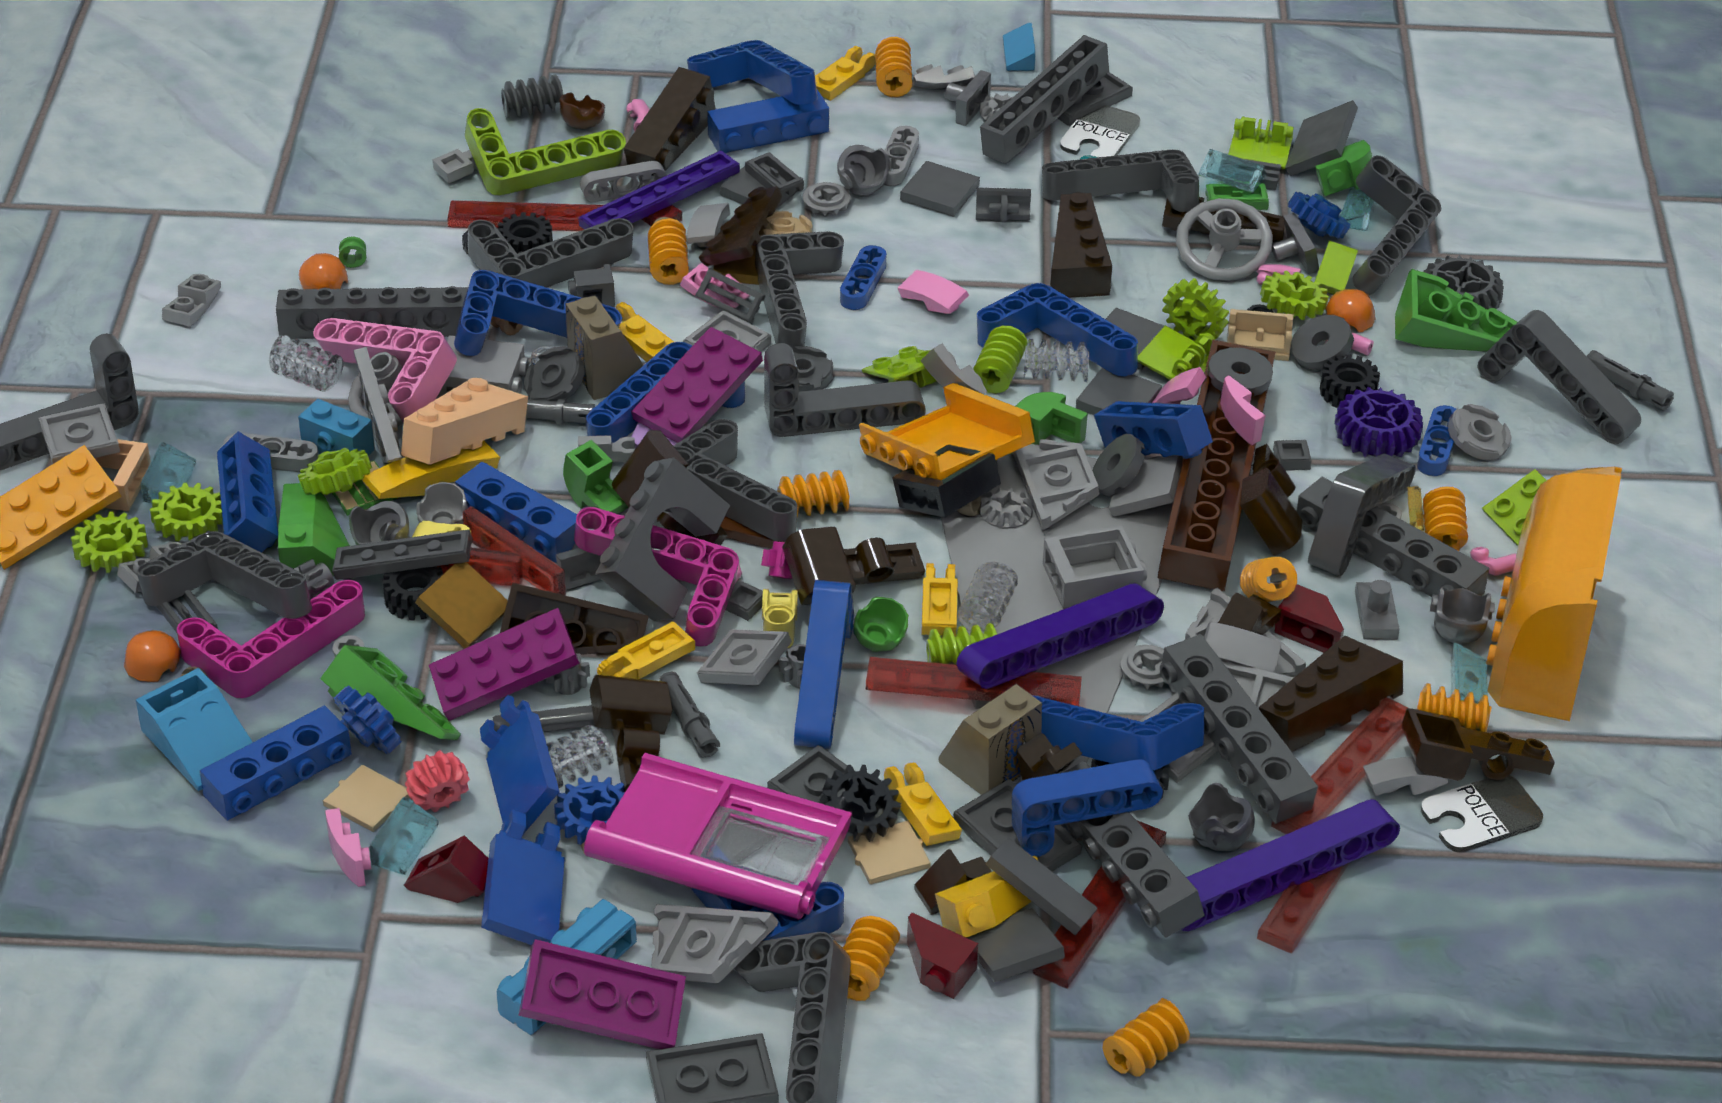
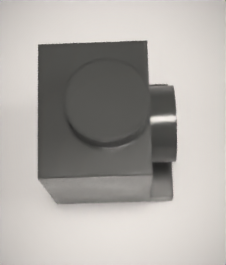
M604 264V268L573 271L574 280L568 281L569 294L581 298L595 295L600 303L615 307L614 280L610 264Z

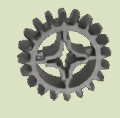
M1460 255L1457 258L1446 256L1445 260L1439 258L1435 260V263H1429L1427 269L1423 271L1448 281L1447 287L1461 295L1467 292L1474 296L1473 302L1487 310L1489 308H1499L1502 302L1504 286L1503 280L1500 279V273L1493 271V266L1491 265L1485 266L1483 260L1474 261L1472 256L1469 259L1462 258Z

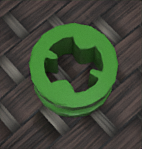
M355 236L344 238L339 244V259L343 265L354 268L365 263L367 258L365 242ZM351 249L357 250L355 252V255H351L348 253H350Z

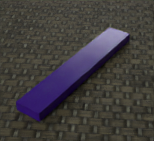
M720 150L580 216L579 226L587 229L616 218L626 219L634 223L739 173L740 163Z

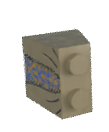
M594 295L566 303L565 305L568 348L576 352L583 361L585 373L582 384L592 399L597 400L609 396L643 366V363Z
M1017 684L961 722L940 754L939 763L981 795L1008 779L1015 783L1021 778L1017 758L1018 747L1041 734L1042 702Z

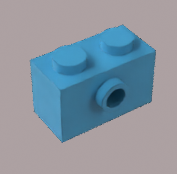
M316 399L298 416L301 440L311 441L316 444L319 454L347 448L349 452L354 449H358V451L365 450L369 456L375 450L372 420L321 399Z

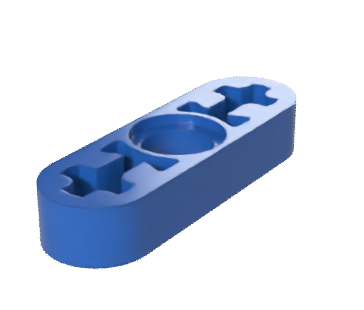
M869 245L859 251L840 287V303L844 308L859 310L868 304L886 269L887 253L882 247ZM859 276H867V277H870V278L861 279V278H857V277H859Z
M1442 405L1434 408L1417 462L1419 471L1425 475L1439 476L1444 474L1447 469L1455 442L1450 437L1448 427L1441 425L1443 421L1449 422V418L1456 410L1452 406ZM1433 438H1439V439H1443V440H1445V441H1447V442H1445V443H1440V442L1433 441L1432 439H1433ZM1435 455L1438 457L1436 460H1431V456Z

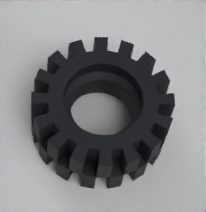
M521 212L519 217L516 214L510 215L511 219L505 217L502 219L503 223L499 222L497 229L517 254L553 241L550 221H545V217L542 215L537 218L536 213L526 216V212Z
M1346 354L1345 359L1341 355L1336 356L1335 360L1330 358L1327 360V364L1323 365L1320 382L1321 397L1324 396V400L1327 403L1332 401V406L1337 408L1340 401L1345 400L1346 394L1353 395L1355 390L1365 392L1367 387H1370L1372 390H1378L1380 372H1377L1378 367L1376 365L1371 366L1372 361L1368 359L1363 362V357L1358 355L1356 359H1352L1351 354Z
M433 566L384 573V580L382 581L386 608H389V612L392 615L397 612V617L401 619L405 615H408L409 620H415L417 615H420L421 620L427 619L426 613L415 602L424 591L443 575V569ZM417 587H418V588H423V589L416 590V591H409V590H407V589H410V588H417Z

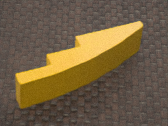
M483 440L482 447L474 450L461 449L459 455L430 465L408 457L402 458L370 472V474L364 475L363 482L379 499L424 496L425 489L429 485L439 482H455L480 462L497 468L500 456Z

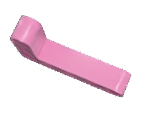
M337 318L322 320L313 331V336L328 358L333 361L357 364L353 350L367 347L370 359L381 352H387L398 359L403 368L389 390L388 398L389 403L403 423L404 418L437 398L457 362L455 353L442 333L438 331Z

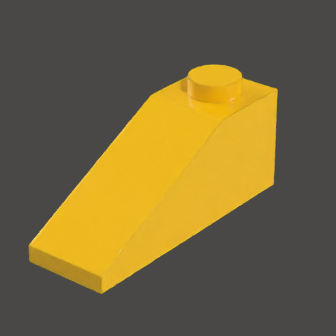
M994 871L935 893L943 927L966 938L999 925L1032 902Z

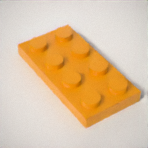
M85 445L0 496V565L4 570L122 497L118 488Z

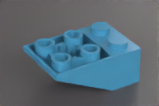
M199 668L136 699L141 731L197 791L202 790L199 770L253 743L218 687Z

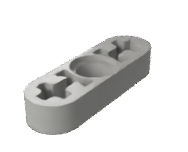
M899 126L893 130L885 148L890 163L884 185L896 186L904 181L919 146V131L916 128Z
M647 161L589 172L582 177L580 188L588 201L599 202L620 198L667 176L659 162ZM625 176L631 177L627 185H616L620 178Z
M242 433L270 450L279 451L276 454L270 455L272 469L300 472L301 469L308 468L307 464L318 459L317 446L311 441ZM234 434L229 435V436L224 440V444H225Z

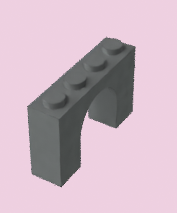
M673 457L653 461L644 472L645 478L639 490L631 497L630 507L625 517L617 524L615 536L610 546L602 553L600 557L601 563L595 575L642 613L648 615L652 621L674 619L688 589L660 567L653 555L650 538L656 518L662 512H665L697 537L716 534L730 507L725 500Z

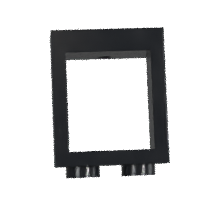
M946 445L934 453L937 454V457L947 451L971 456L980 451ZM988 453L943 480L915 475L912 468L892 477L900 508L940 517L949 516L1001 484L998 465L993 453Z

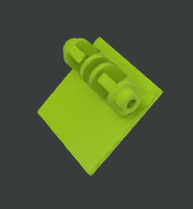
M1242 116L1241 119L1236 118L1234 124L1235 131L1228 156L1280 164L1281 169H1286L1294 127L1288 126L1286 122L1274 121L1272 131H1270L1271 120H1268L1266 130L1261 129L1262 119H1259L1258 127L1255 128V118Z
M1165 325L1138 355V362L1170 380L1185 371L1201 367L1205 373L1212 340L1215 339L1210 333L1200 334L1195 342Z
M916 346L902 348L898 351L899 354L893 357L877 358L872 361L873 365L862 369L863 373L888 379V382L913 381L920 388L937 382L920 361L931 350H920Z
M1536 469L1482 507V510L1517 546L1519 545L1522 527L1531 503L1540 485L1547 481Z

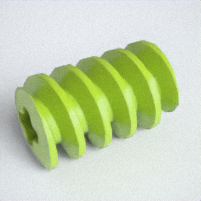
M1000 326L993 329L976 361L973 370L981 377L988 393L997 394L1008 389L1028 346L1027 338L1017 328Z
M987 623L984 634L979 625H973L970 635L964 626H959L956 637L952 629L946 627L942 638L937 629H931L929 638L926 640L929 673L933 674L935 663H939L943 673H946L949 662H953L956 670L959 671L956 663L960 652L973 643L997 635L994 625Z

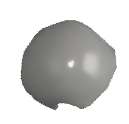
M439 482L426 487L423 500L417 502V519L419 523L422 521L464 525L468 517V506L464 490L455 483Z

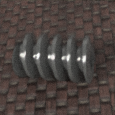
M556 74L551 75L549 82L545 76H541L538 80V85L534 78H528L527 86L522 79L517 80L515 88L511 81H506L504 90L503 88L501 90L503 110L506 118H510L511 109H514L518 117L521 116L522 108H526L528 114L532 115L534 106H537L540 113H544L546 104L554 112L556 103H560V97L563 95L562 85Z

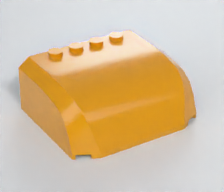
M1614 466L1580 469L1554 475L1540 485L1522 527L1512 577L1505 576L1501 596L1507 597V600L1500 598L1496 619H1501L1502 622L1495 621L1491 641L1497 642V645L1490 644L1486 661L1487 665L1493 666L1487 692L1498 706L1570 721L1598 601L1593 600L1596 583L1601 582L1603 577L1622 468Z

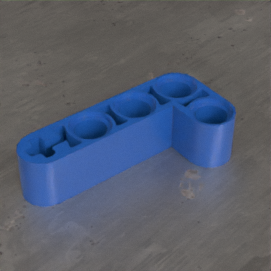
M1142 759L1030 778L1018 783L1012 791V826L1021 848L1031 856L1040 857L1048 853L1054 845L1055 825L1153 807L1161 800L1163 790L1151 765Z

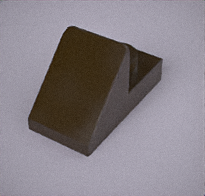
M1235 593L1218 623L1264 635L1280 621L1282 610L1254 594L1246 598L1239 593Z
M1043 733L1038 734L1017 749L1022 781L1063 773L1082 755V752L1074 742L1063 749L1059 745L1053 747Z
M948 849L914 884V890L930 915L939 913L935 893L992 871L986 865L983 857L960 864L952 850Z

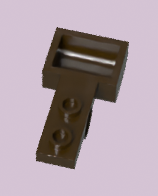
M649 430L613 479L612 487L625 504L630 507V499L639 490L645 478L644 472L653 461L674 457L686 468L689 464L660 430ZM662 512L659 515V521L665 529L718 545H721L728 536L720 526L716 534L696 537L669 514Z
M1265 444L1255 449V458L1252 464L1253 474L1242 481L1240 506L1273 556L1292 548L1300 540L1302 519L1288 499L1295 491L1296 486L1268 444Z
M822 527L799 530L791 534L782 546L801 605H810L812 603L815 580L851 583L853 594L856 585L919 579L925 573L916 542L886 545L884 539L876 537L862 541L856 548L844 549L837 528Z
M595 675L589 689L595 728L613 730L620 781L624 784L626 792L639 771L644 753L659 756L660 734L665 735L672 715L668 684L665 681Z
M1407 708L1402 721V729L1417 767L1421 772L1428 775L1456 781L1462 780L1466 775L1471 759L1478 760L1484 775L1492 780L1505 779L1513 772L1514 768L1550 775L1555 764L1547 745L1536 739L1529 738L1525 741L1511 738L1509 735L1499 731L1487 733L1468 729L1461 726L1458 718ZM1494 755H1499L1495 759H1490Z

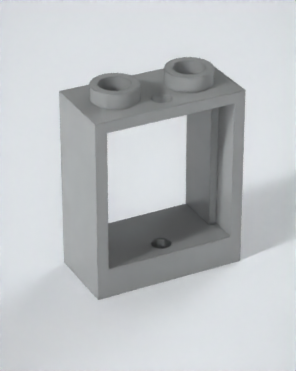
M1123 526L1044 538L1043 566L1062 608L1071 607L1129 584L1136 583L1142 586L1143 581L1147 579L1145 563L1143 560L1139 561L1136 555L1134 540L1128 538ZM1115 557L1120 571L1076 578L1071 565Z

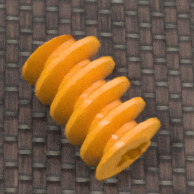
M888 37L883 39L875 50L876 84L884 95L901 97L906 95L912 88L911 48L900 37Z
M671 218L655 222L648 231L650 272L653 278L660 283L666 285L681 283L683 277L689 273L686 229L678 220Z
M834 470L832 477H830L828 472L824 471L819 474L818 479L814 473H808L805 481L799 474L793 477L792 482L787 476H782L777 491L796 501L797 517L800 507L804 508L807 516H811L813 506L817 507L820 515L824 514L826 504L830 505L833 513H837L839 503H843L846 511L849 510L848 486L840 470Z
M1440 487L1425 494L1423 498L1425 533L1459 551L1468 540L1464 494L1454 487Z
M1282 557L1254 560L1243 568L1240 575V587L1243 594L1248 598L1254 594L1267 602L1282 600L1288 597L1294 591L1297 584V572L1294 565ZM1267 577H1270V583L1267 582Z
M1426 683L1420 692L1417 710L1458 718L1462 727L1465 726L1473 730L1480 729L1483 732H1487L1492 708L1489 706L1487 695H1482L1479 702L1475 703L1473 692H1468L1462 701L1459 690L1454 689L1450 697L1447 698L1445 687L1440 686L1436 694L1432 695L1431 684Z
M865 916L856 920L853 924L851 932L846 938V943L842 947L850 956L851 961L847 998L856 1001H866L870 997V992L875 991L879 987L880 979L885 974V968L889 964L890 957L895 951V946L900 940V933L891 922L880 917Z
M1161 998L1158 1003L1151 1005L1147 1011L1140 1013L1136 1019L1129 1021L1125 1027L1118 1029L1113 1036L1107 1037L1103 1041L1102 1048L1108 1064L1115 1071L1121 1074L1128 1072L1135 1077H1140L1145 1073V1068L1151 1069L1155 1066L1156 1060L1165 1059L1168 1052H1174L1179 1047V1044H1185L1190 1039V1033L1175 1004Z

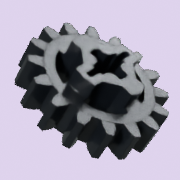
M847 765L844 774L838 769L835 770L832 778H827L819 799L821 804L852 812L848 832L853 833L855 842H858L861 835H865L869 842L874 840L876 833L884 837L889 827L893 828L901 807V803L896 801L899 791L889 790L892 780L890 778L883 781L879 779L880 770L878 769L872 774L867 773L866 765H862L859 771H855L852 765ZM844 788L845 791L842 792L841 797H837L838 792ZM879 809H882V814L876 818L875 815Z

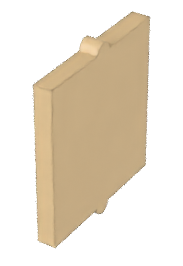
M361 765L346 780L339 781V786L323 800V806L329 809L340 808L342 816L374 832L390 816H396L397 810L410 797L406 787Z
M909 821L894 824L893 828L889 827L884 837L876 833L874 840L871 842L867 840L865 835H861L858 842L854 841L853 835L848 836V843L855 855V865L861 867L869 884L931 867V862L923 849V841L917 838Z

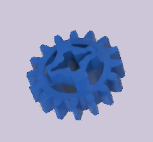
M1295 192L1288 203V207L1292 209L1291 211L1299 215L1298 219L1302 226H1305L1320 237L1328 234L1331 237L1333 235L1337 239H1343L1350 229L1351 224L1346 222L1345 218L1339 216L1342 210L1319 194L1315 193V195L1309 196L1302 192Z
M347 686L333 698L343 714L341 722L365 747L368 748L373 743L378 750H382L385 754H390L402 742L400 740L401 737L392 726L394 717L370 693L367 692L362 697L356 689L353 690L350 686Z
M597 775L592 776L591 782H585L581 777L578 778V786L576 787L566 784L565 793H558L557 803L554 804L555 819L557 820V825L560 826V830H565V838L569 839L576 835L577 844L581 845L585 842L587 833L595 820L607 823L625 794L624 784L621 782L613 786L611 777L606 778L604 782H598Z

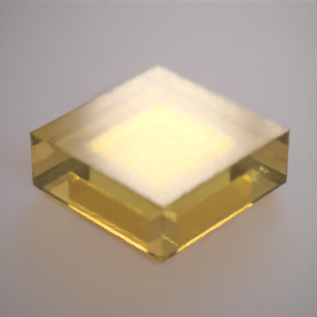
M1419 486L1407 487L1410 525L1424 531L1421 488Z

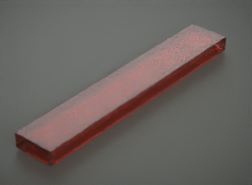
M452 200L447 221L448 227L468 228L470 223L475 220H487L498 228L499 222L503 223L502 219L505 217L511 219L510 215L516 214L519 217L521 212H526V216H530L531 213H536L537 218L540 215L544 216L545 221H550L552 230L582 231L584 229L579 226V217L603 205Z
M870 657L866 677V690L992 701L1017 684L1033 696L1079 706L1082 676L1030 672L992 688L985 689L962 674L957 669V665Z
M1388 697L1384 698L1380 705L1375 707L1311 776L1318 785L1313 808L1277 824L1272 821L1271 827L1284 834H1289L1326 818L1365 776L1363 766L1377 762L1404 733L1402 721L1408 707Z
M1137 820L1161 848L1166 841L1167 832ZM1102 865L1082 893V896L1098 909L1076 936L1061 925L1054 936L1064 947L1065 958L1033 969L1034 975L1068 989L1125 903L1126 898L1122 893L1121 885L1118 881L1112 883L1108 879Z

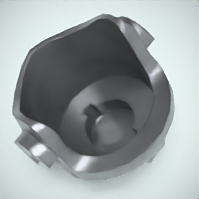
M852 145L846 148L840 155L837 163L839 180L845 186L843 188L860 196L870 195L879 190L887 178L890 163L888 154L882 148L874 150L864 145Z
M383 501L366 510L355 506L350 513L349 526L356 545L409 538L408 515L394 501Z
M1440 587L1438 595H1432L1430 611L1435 612L1434 627L1437 633L1443 639L1461 645L1474 642L1484 634L1488 619H1492V613L1495 610V603L1491 602L1490 593L1480 596L1464 588L1444 591L1443 587Z
M1220 783L1210 784L1188 815L1193 836L1201 845L1212 850L1225 852L1237 850L1249 839L1254 831L1255 816L1251 804L1246 799L1229 794L1228 789Z

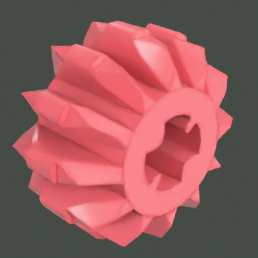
M439 750L434 756L426 754L425 759L413 762L414 768L405 773L407 777L405 782L406 791L410 799L422 811L431 809L435 813L444 806L449 809L452 802L461 801V794L469 790L467 784L470 780L468 771L464 763H461L453 752L444 754Z

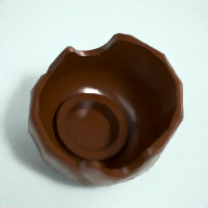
M572 92L560 97V113L562 119L569 127L575 129L592 128L604 119L605 105L601 101L591 99L589 95H585L583 100H576Z

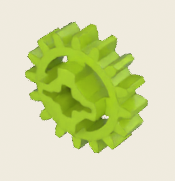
M1284 271L1283 275L1277 272H1273L1272 276L1267 275L1260 291L1262 296L1261 302L1268 303V309H1277V313L1293 314V318L1298 316L1301 320H1305V316L1316 318V314L1323 315L1329 296L1327 295L1328 290L1321 288V282H1312L1311 276L1304 278V274L1294 272L1291 275L1288 271Z
M1185 278L1178 284L1175 283L1162 300L1166 303L1162 308V312L1170 315L1166 322L1174 323L1175 327L1173 330L1177 332L1182 331L1184 336L1188 338L1190 336L1193 337L1195 342L1200 334L1210 333L1214 339H1217L1229 323L1225 319L1229 314V310L1222 308L1226 302L1225 299H1218L1216 297L1218 294L1217 289L1208 290L1207 282H1204L1202 286L1198 285L1196 278H1193L1189 283Z
M343 448L338 451H326L317 455L318 459L307 464L308 468L300 470L301 474L298 475V478L306 494L311 492L312 495L321 492L323 495H328L339 491L345 492L353 488L354 482L364 479L363 475L370 474L372 465L365 450L358 451V449H354L349 452L347 448Z
M183 483L180 488L172 485L169 487V493L160 491L158 493L159 499L152 500V508L150 509L151 521L154 523L155 531H162L164 538L175 535V541L178 542L182 537H187L188 540H191L207 531H218L217 525H223L220 492L213 493V487L211 486L203 490L201 489V483H197L194 487H189L187 483Z
M113 511L109 512L108 517L104 518L100 514H95L96 520H83L84 528L76 527L74 529L75 536L71 537L75 560H80L83 568L91 564L93 572L98 571L100 567H104L106 573H110L112 567H119V563L135 561L136 556L144 557V548H148L145 525L139 524L137 517L128 520L127 513L125 512L119 517H115Z

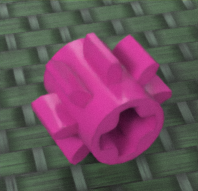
M773 541L772 549L763 550L761 565L770 567L768 576L792 579L782 548L785 542Z

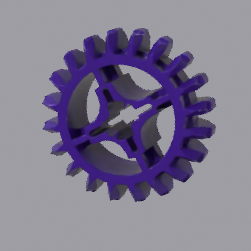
M1367 387L1365 392L1355 390L1353 395L1346 394L1345 400L1340 401V405L1337 408L1334 424L1337 438L1342 440L1343 446L1351 447L1352 453L1362 452L1364 457L1368 455L1377 457L1382 454L1402 457L1404 452H1412L1413 447L1418 445L1423 430V417L1421 415V408L1415 406L1414 400H1406L1405 394L1397 395L1394 393V389L1388 392L1383 391L1381 387L1378 390H1372L1370 387Z

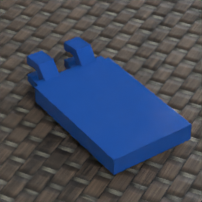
M507 695L499 705L501 717L510 726L502 724L495 731L494 721L487 719L480 728L481 741L490 748L487 752L488 757L486 760L502 822H510L509 815L513 809L525 813V833L560 791L539 715L531 711L527 701L522 700L515 707L514 697Z
M513 809L509 815L510 822L504 821L499 834L496 833L490 842L481 928L530 945L533 944L535 939L550 943L553 936L559 931L565 863V857H562V852L556 850L560 840V826L546 822L543 828L544 834L538 833L535 842L523 839L522 836L526 828V814Z

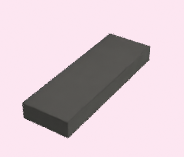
M1009 837L986 862L990 869L1075 936L1098 909Z

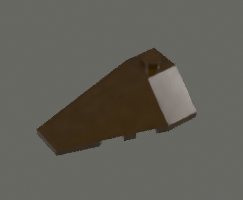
M512 583L500 633L559 608L577 654L617 652L620 648L642 638L645 634L649 616Z

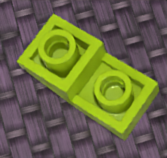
M1329 241L1315 282H1321V288H1326L1328 290L1327 293L1333 295L1336 292L1345 290L1358 250Z

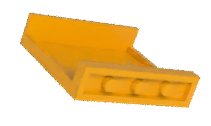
M956 383L943 387L947 406L893 430L884 432L865 423L859 424L861 433L860 445L866 455L903 471L912 468L915 475L938 480L945 479L988 453H993L995 460L1035 442L1030 412ZM946 445L980 451L971 456L947 451L937 457V454L934 453Z

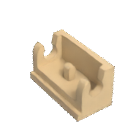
M1230 309L1227 342L1275 351L1274 360L1289 361L1293 314Z

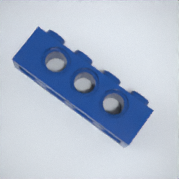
M1116 401L1094 414L1105 448L1116 438L1124 434H1132L1144 444L1145 449L1141 450L1144 456L1150 454H1161L1162 457L1179 455L1188 459L1201 454L1202 448L1213 442L1201 405Z
M238 431L217 451L224 534L262 553L266 548L273 546L278 538L270 449Z
M480 462L455 481V484L464 490L468 514L481 520L487 526L495 528L509 536L512 540L527 546L538 555L544 556L557 563L556 554L572 550L575 544L574 535L577 514L484 462Z
M324 705L199 770L203 795L228 821L352 755L349 729Z

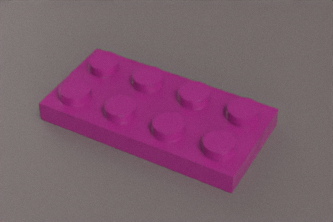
M710 327L631 411L633 420L652 430H660L665 437L677 443L701 429L763 361L762 352Z
M556 608L428 665L443 713L451 721L580 664L564 618L559 608Z
M535 939L531 946L518 1016L659 1050L672 1048L676 1044L686 976Z

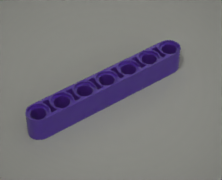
M1129 584L973 643L960 652L956 663L957 669L982 688H992L1151 626L1160 619L1164 610V602L1139 584Z
M1370 799L1192 874L1186 878L1198 890L1205 916L1181 930H1195L1390 845L1398 837L1400 825L1378 801Z

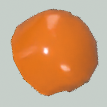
M328 253L314 254L304 261L299 270V280L303 289H341L342 283H348L349 281L346 268L341 260Z
M1345 289L1336 292L1331 296L1325 308L1326 315H1336L1344 318L1349 326L1356 328L1357 332H1364L1369 329L1376 320L1374 306L1369 295L1358 289Z
M156 630L141 632L135 635L127 644L124 668L129 676L139 681L158 682L166 670L175 671L180 659L181 650L175 639L165 632Z

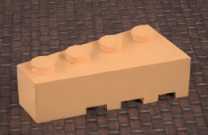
M471 378L404 418L401 455L430 465L459 455L461 449L474 450L482 447L483 440L492 438L493 441L497 442L505 439L506 432L512 431L516 435L525 431L528 396L488 384L482 378Z

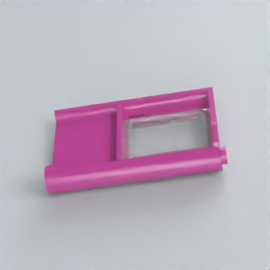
M644 753L638 773L607 823L600 820H595L592 823L586 836L584 853L590 858L800 920L804 913L809 915L812 911L816 897L815 893L845 839L850 826L852 812Z

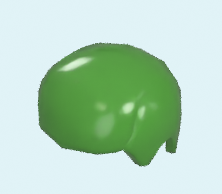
M874 597L866 607L858 610L854 619L853 633L862 646L873 652L890 651L897 647L904 639L908 628L909 615L903 605L894 599Z

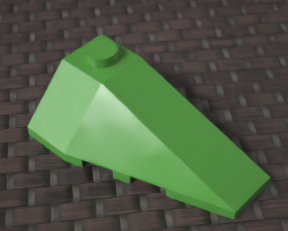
M1411 269L1395 313V339L1427 348L1487 352L1517 321L1495 308L1487 310L1473 302L1474 296L1467 292L1463 295L1447 287L1449 282L1441 277Z
M301 483L284 484L278 527L280 562L294 569L313 559L315 565L324 563L334 576L332 570L337 548L350 545L325 496L321 492L312 495L311 492L306 494L302 489Z
M344 645L320 678L330 687L328 692L332 697H335L343 688L350 686L353 690L356 689L362 697L367 692L373 695L392 714L394 721L440 739L458 740L461 736V733L437 708L430 704H423L424 693L420 689L413 688L404 683L408 676L377 648Z

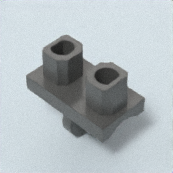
M977 188L976 219L1000 221L1030 220L1031 189Z

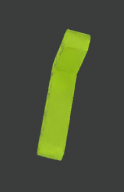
M475 108L468 113L464 133L485 188L488 192L497 196L582 176L592 171L614 168L621 163L626 144L624 135L612 129L509 154L493 115L483 108Z

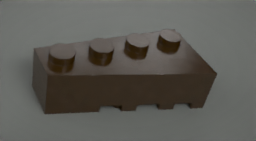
M678 67L625 145L624 153L627 165L657 161L666 171L708 126L707 111L716 109L710 76Z
M1081 192L1061 194L1050 287L1069 298L1110 295L1112 262L1091 193Z
M1344 636L1259 706V710L1291 752H1294L1324 736L1325 729L1337 725L1341 727L1351 722V716L1363 709L1370 712L1380 707V700L1388 696L1392 699L1403 694V660L1348 636Z

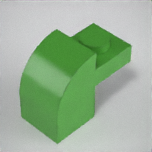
M1365 140L1345 146L1341 157L1315 166L1320 188L1324 196L1350 187H1354L1356 190L1359 189L1356 184V178L1373 157L1370 145Z
M1055 392L1031 394L1015 406L1030 412L1035 440L1032 444L1039 445L1040 439L1045 440L1050 434L1069 442L1082 443L1086 438L1088 413L1066 405V395Z
M592 439L565 455L563 476L566 487L580 509L588 506L619 514L629 507L612 487L610 473L613 460Z

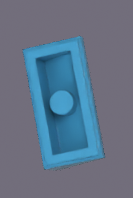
M1027 23L1003 35L1007 71L1035 70L1036 53L1032 23Z

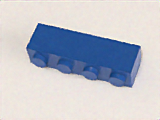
M817 89L818 99L809 104H794L780 96L707 111L708 136L717 152L722 150L724 153L827 133L829 132V106Z

